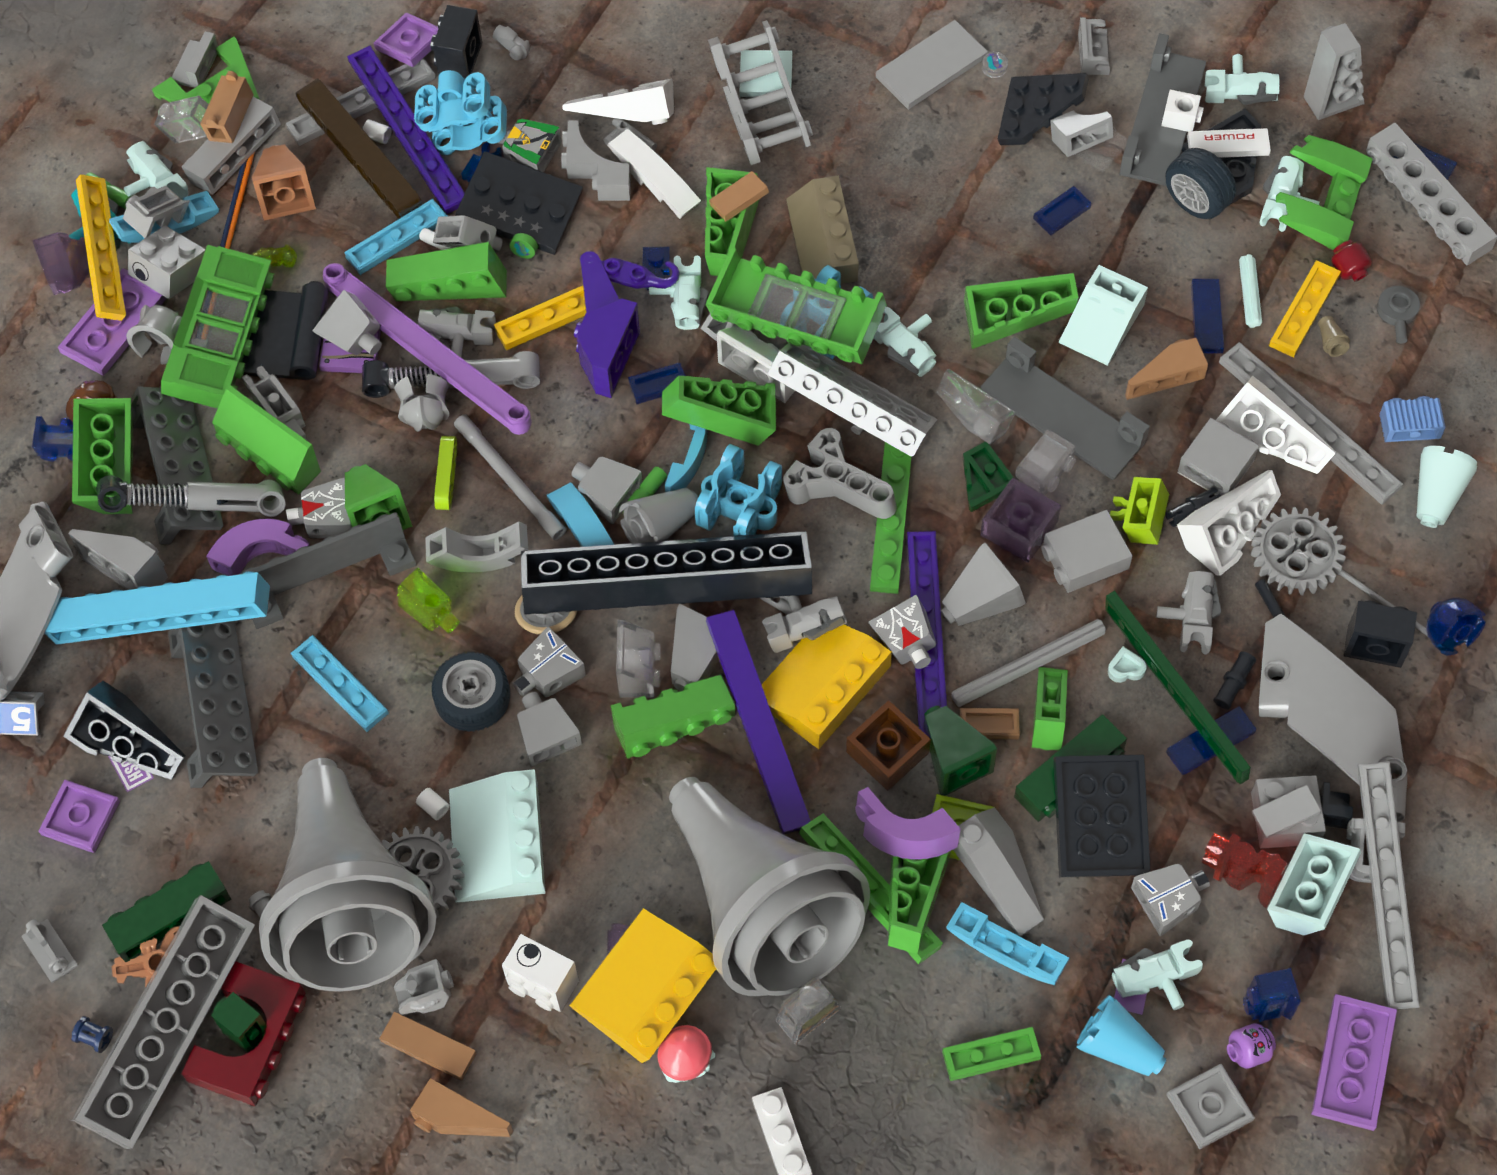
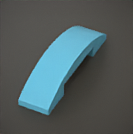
M208 191L183 197V200H190L182 222L177 223L171 218L167 227L181 234L219 213V208ZM124 215L109 219V223L121 241L139 243L145 239L122 219ZM156 221L150 235L161 228Z
M689 424L690 429L695 430L684 465L672 463L665 483V492L686 488L700 467L705 453L707 429Z
M571 482L547 495V499L560 519H564L581 547L614 545L593 509Z
M963 902L960 903L947 925V930L982 954L1014 971L1048 984H1056L1069 961V957L1044 944H1041L1039 947L988 920V915Z

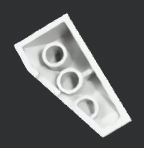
M672 79L641 84L639 87L633 88L632 92H628V89L623 88L610 92L605 97H603V94H596L570 100L563 104V110L640 122L652 121L653 125L668 122L667 118L674 114Z
M1253 375L1215 420L1225 423L1231 430L1241 436L1251 438L1255 444L1259 445V452L1267 455L1269 453L1282 458L1290 464L1316 474L1320 472L1336 453L1289 406Z
M1265 471L1195 510L1177 524L1186 550L1215 575H1222L1239 561L1243 554L1241 549L1247 541H1252L1255 535L1254 529L1260 520L1266 519L1281 496L1273 471Z

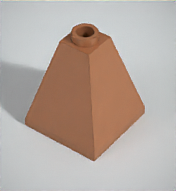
M285 144L280 146L274 145L264 149L252 176L263 219L269 220L316 209L305 166Z

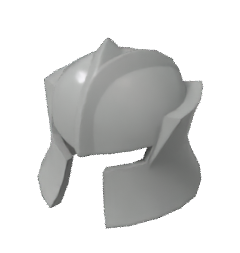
M144 305L140 312L138 324L127 332V341L141 358L145 356L152 345V342L145 336V332L159 345L168 344L169 346L163 347L160 360L161 365L167 364L182 317L178 315V311H173L161 305H154L152 307Z
M428 374L426 393L429 394L413 395L409 378L406 376L401 379L394 387L401 402L398 414L399 420L410 425L417 432L427 428L431 430L438 428L442 420H447L449 417V411L445 402L449 383L441 377Z

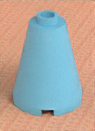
M1108 995L1097 1007L1101 1011H1098L1094 1017L1091 1016L1077 1040L1078 1045L1076 1047L1083 1052L1149 1076L1152 1072L1158 1074L1166 1062V1058L1163 1057L1165 1050L1114 997Z

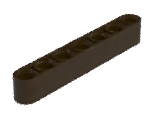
M315 79L295 92L302 107L398 219L422 205L421 199L414 188L320 79Z

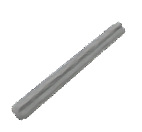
M1096 619L954 690L951 695L956 706L961 707L1103 636L1106 628L1100 619Z

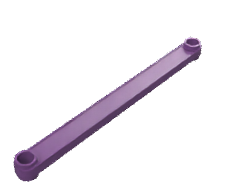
M333 263L324 268L323 280L329 292L337 297L343 290L355 294L380 324L379 329L488 412L512 433L520 435L528 432L532 421L530 411L525 405L518 402L349 273L342 265Z

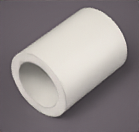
M370 119L363 126V130L371 140L382 144L388 143L392 132L391 127Z
M431 788L423 790L416 800V804L435 820L441 819L450 806Z

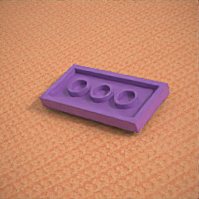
M124 268L120 271L126 316L123 320L96 317L95 305L93 304L58 346L60 353L103 376L129 346L126 337L127 332L138 324L143 306L162 305L167 299L165 296L128 275V270Z
M1338 994L1334 995L1311 1115L1372 1131L1376 1129L1397 1009Z

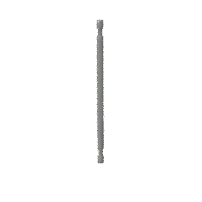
M1341 569L1339 575L1382 605L1395 607ZM1416 621L1415 628L1433 638L1439 645L1443 643L1444 640L1436 637L1430 630Z

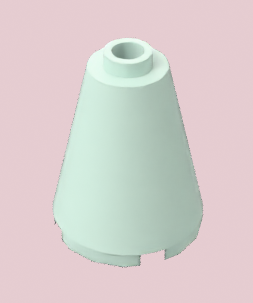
M1443 446L1424 447L1420 458L1416 515L1421 520L1420 523L1422 525L1437 528L1438 525L1445 524L1477 471V461L1470 455L1455 449L1453 454L1446 453Z

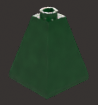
M937 705L924 713V727L926 735L931 739L930 754L940 795L946 796L994 772L997 747L993 742L947 706L940 708Z

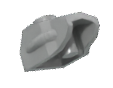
M437 959L409 969L405 976L395 983L394 991L396 992L399 1004L398 1009L401 1015L413 1012L427 1013L443 1008L450 999V988L454 987L453 980L449 971H444Z

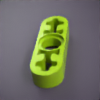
M441 436L434 497L436 510H451L457 458L456 436Z

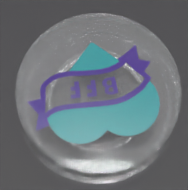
M989 52L983 57L982 71L988 77L998 78L1007 72L1008 59L1004 54Z

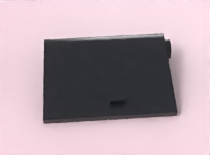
M311 281L303 285L301 293L265 290L264 295H267L264 311L259 310L257 317L260 318L259 327L256 334L251 333L249 340H253L250 355H244L242 363H245L243 375L258 376L257 368L263 366L269 375L273 374L276 378L314 379L317 374L322 337L312 330L326 313L329 295L328 288L321 282ZM248 301L246 302L245 314L249 304Z

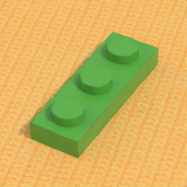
M1033 1027L942 1049L950 1081L1041 1059Z

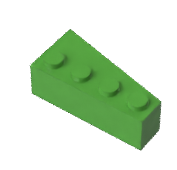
M706 167L705 258L710 275H719L731 247L736 248L740 258H742L759 200L726 222L710 206L709 200L750 172Z
M489 242L387 260L386 288L395 301L506 298L507 270Z
M1074 273L966 286L964 305L972 349L1073 313L1078 302Z
M679 375L662 391V415L759 446L776 431L775 384L767 383L763 386L756 385V382L750 381L739 384L727 379L716 382L711 381L710 378Z
M718 675L686 684L683 688L684 691L680 692L675 689L672 690V688L661 691V694L652 700H647L645 696L635 698L633 700L634 705L622 707L621 703L611 705L614 729L627 759L633 756H644L653 748L661 745H672L678 738L688 734L694 736L701 733L706 727L714 724L722 725L730 721L735 716V704L722 676Z
M951 851L928 859H905L891 855L888 946L918 954Z

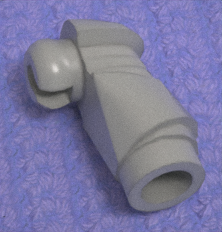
M498 25L496 27L493 39L510 51L512 59H525L530 49L529 41H524L518 37V34L508 26Z

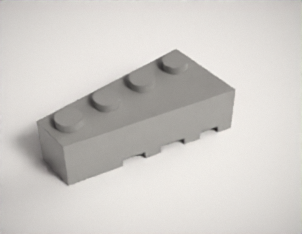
M1346 23L1330 26L1321 31L1304 93V99L1318 120L1364 104L1362 96L1364 90L1361 84L1363 73L1360 70L1362 65L1361 46Z

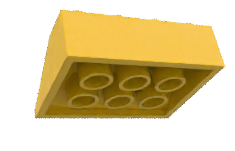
M846 625L828 631L815 640L801 639L762 683L772 716L817 749H820L891 667L892 652L869 635Z
M643 908L569 1006L639 1062L643 1063L652 1057L716 970L713 954L696 940Z

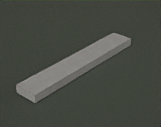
M424 58L414 67L404 64L388 72L402 95L436 79L435 73ZM364 85L336 98L353 119L377 108ZM308 113L286 122L287 129L298 146L325 134Z

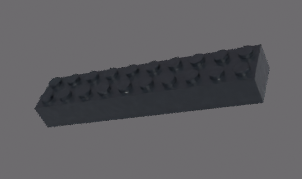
M807 532L521 551V584L524 614L812 594V566Z

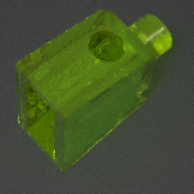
M418 567L398 586V606L429 631H433L439 625L449 634L459 625L460 620L451 613L450 597Z

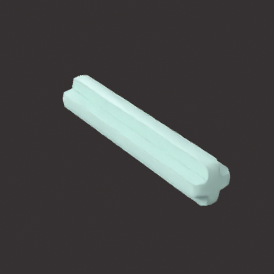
M1247 254L1239 259L1246 324L1250 328H1255L1262 324L1255 258Z

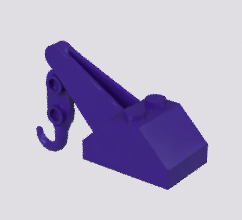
M588 251L580 257L586 314L583 321L578 322L575 328L574 337L577 338L576 352L579 353L580 364L595 393L612 398L640 334L637 303L622 298L619 299L611 282L635 289L646 287L666 289L676 284L680 272L674 263L667 261L665 265L672 270V275L669 278L663 279L655 276L644 266L617 258H609L602 261L595 252Z

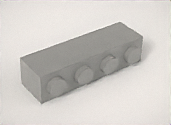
M252 97L233 143L215 142L207 139L181 166L189 182L213 195L281 125L274 108Z

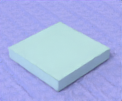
M771 50L741 51L740 72L773 62ZM778 51L791 88L792 51ZM778 71L740 83L739 96L757 97L783 88Z

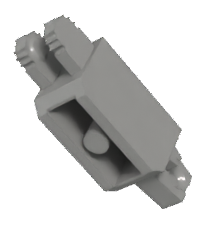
M263 366L257 368V374L261 381L254 384L252 378L247 374L242 377L255 404L307 440L306 434L302 430L306 425L299 408L273 374L269 375Z

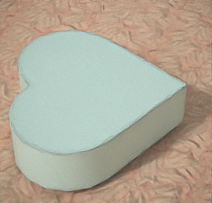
M1124 646L1112 659L1108 667L1109 678L1120 683L1127 679L1140 680L1146 672L1145 661Z

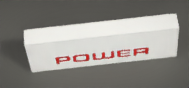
M1267 128L1188 131L1187 135L1189 148L1205 149L1217 157L1269 156L1271 151Z

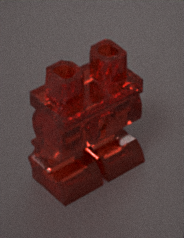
M1214 833L1205 848L1206 853L1202 863L1215 869L1214 879L1221 882L1224 878L1229 886L1239 891L1252 883H1260L1261 888L1258 899L1260 904L1267 909L1282 880L1287 862L1282 860L1279 854H1270L1264 850L1256 853L1252 845L1240 842L1241 837L1232 834L1230 839L1227 840Z

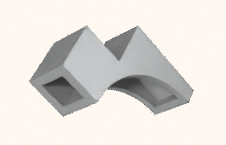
M569 120L567 131H563L562 135L563 147H567L566 153H562L561 157L562 169H567L568 179H592V189L597 190L598 201H630L631 176L629 163L614 162L597 155L586 145L581 137L578 120Z

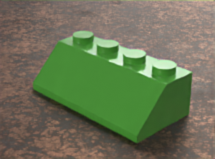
M229 385L226 388L212 421L216 430V438L223 445L228 446L230 444L234 447L242 459L246 461L250 459L256 463V467L264 475L268 476L271 474L275 477L282 488L287 491L291 489L299 495L321 472L312 444Z
M131 398L73 399L72 503L102 514H133V504L130 506L126 505L122 510L114 513L104 511L98 505L96 491L98 481L109 475L117 476L128 484L133 483V410ZM109 491L105 495L114 497L118 493L116 491Z

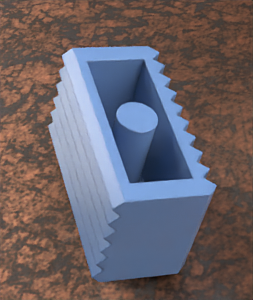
M1422 396L1407 401L1401 398H1393L1385 401L1380 411L1385 442L1441 439L1445 430L1439 398L1433 399L1428 396Z

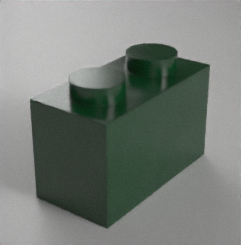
M234 992L228 997L222 998L216 1004L214 1013L211 1015L222 1033L246 1053L254 1050L266 1033L267 1025L261 1015Z

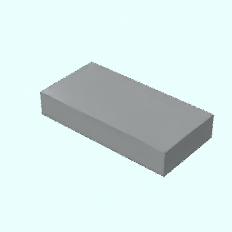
M1307 785L1252 810V815L1265 839L1321 814V809Z

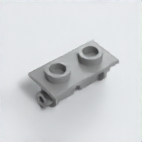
M34 919L26 924V933L21 937L51 983L78 967L48 919L43 922H37Z

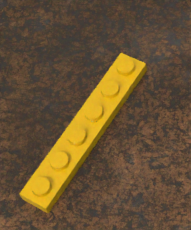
M80 174L76 179L96 317L122 321L126 316L114 233L109 223L111 214L106 181L104 178Z

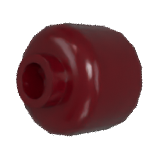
M1348 240L1333 250L1334 255L1331 258V262L1335 269L1341 271V279H1353L1354 282H1357L1369 274L1367 269L1371 266L1372 259L1362 243Z

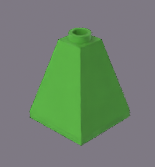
M366 464L355 466L348 472H345V509L352 527L365 525L375 521L382 515L393 513L398 514L402 530L412 527L397 484Z

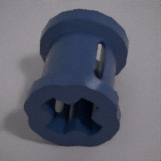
M82 1016L74 1026L71 1040L75 1043L83 1042L94 1047L95 1052L102 1053L111 1041L113 1028L110 1026H99L90 1022L89 1017ZM89 1032L95 1034V1037L89 1035Z

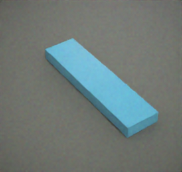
M431 199L344 252L345 257L355 270L362 275L419 240L422 229L435 230L438 217L447 215L434 199Z
M314 635L291 652L292 657L366 732L389 714L388 710Z

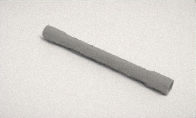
M466 414L459 416L454 422L457 430L478 450L518 496L553 540L560 539L566 532V528L551 511L547 510L485 439L472 420Z

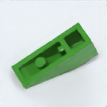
M1039 667L1032 734L1033 748H1041L1043 750H1060L1062 748L1066 719L1068 670Z

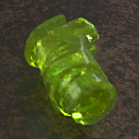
M285 244L282 248H260L257 252L251 253L253 256L271 260V267L283 264V266L291 268L297 262V253L288 244Z

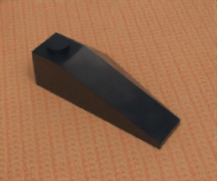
M104 680L86 692L63 736L87 753L113 757L112 761L118 763L126 761L137 765L140 770L171 780L186 757L126 695Z

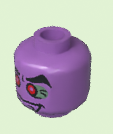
M1253 1023L1231 1032L1227 1053L1233 1062H1236L1245 1069H1249L1270 1061L1276 1048V1043L1269 1029L1264 1028L1260 1024Z

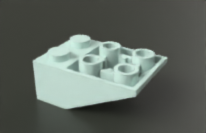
M1099 265L1086 285L1059 343L1108 366L1142 310L1148 287Z

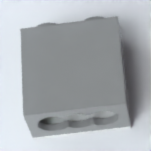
M1210 418L1181 457L1177 473L1206 490L1212 487L1217 488L1218 492L1214 495L1220 493L1222 496L1233 490L1255 460L1259 445L1255 444L1251 438L1234 432L1225 423L1217 422Z

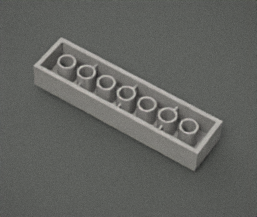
M199 896L194 900L72 1121L126 1149L134 1147L255 924L203 896Z

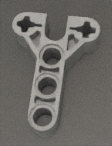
M833 428L821 430L808 445L812 463L820 467L812 468L796 460L783 477L787 496L794 504H804L810 499L835 496L880 519L891 517L897 510L894 491L890 484L845 462L840 433Z

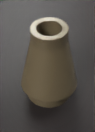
M1332 316L1321 318L1318 321L1324 351L1332 357L1345 354L1350 347L1349 337L1338 326Z

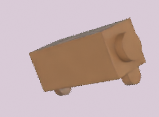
M228 71L226 76L221 75L200 123L209 141L233 143L254 96L246 78L237 76L233 71Z

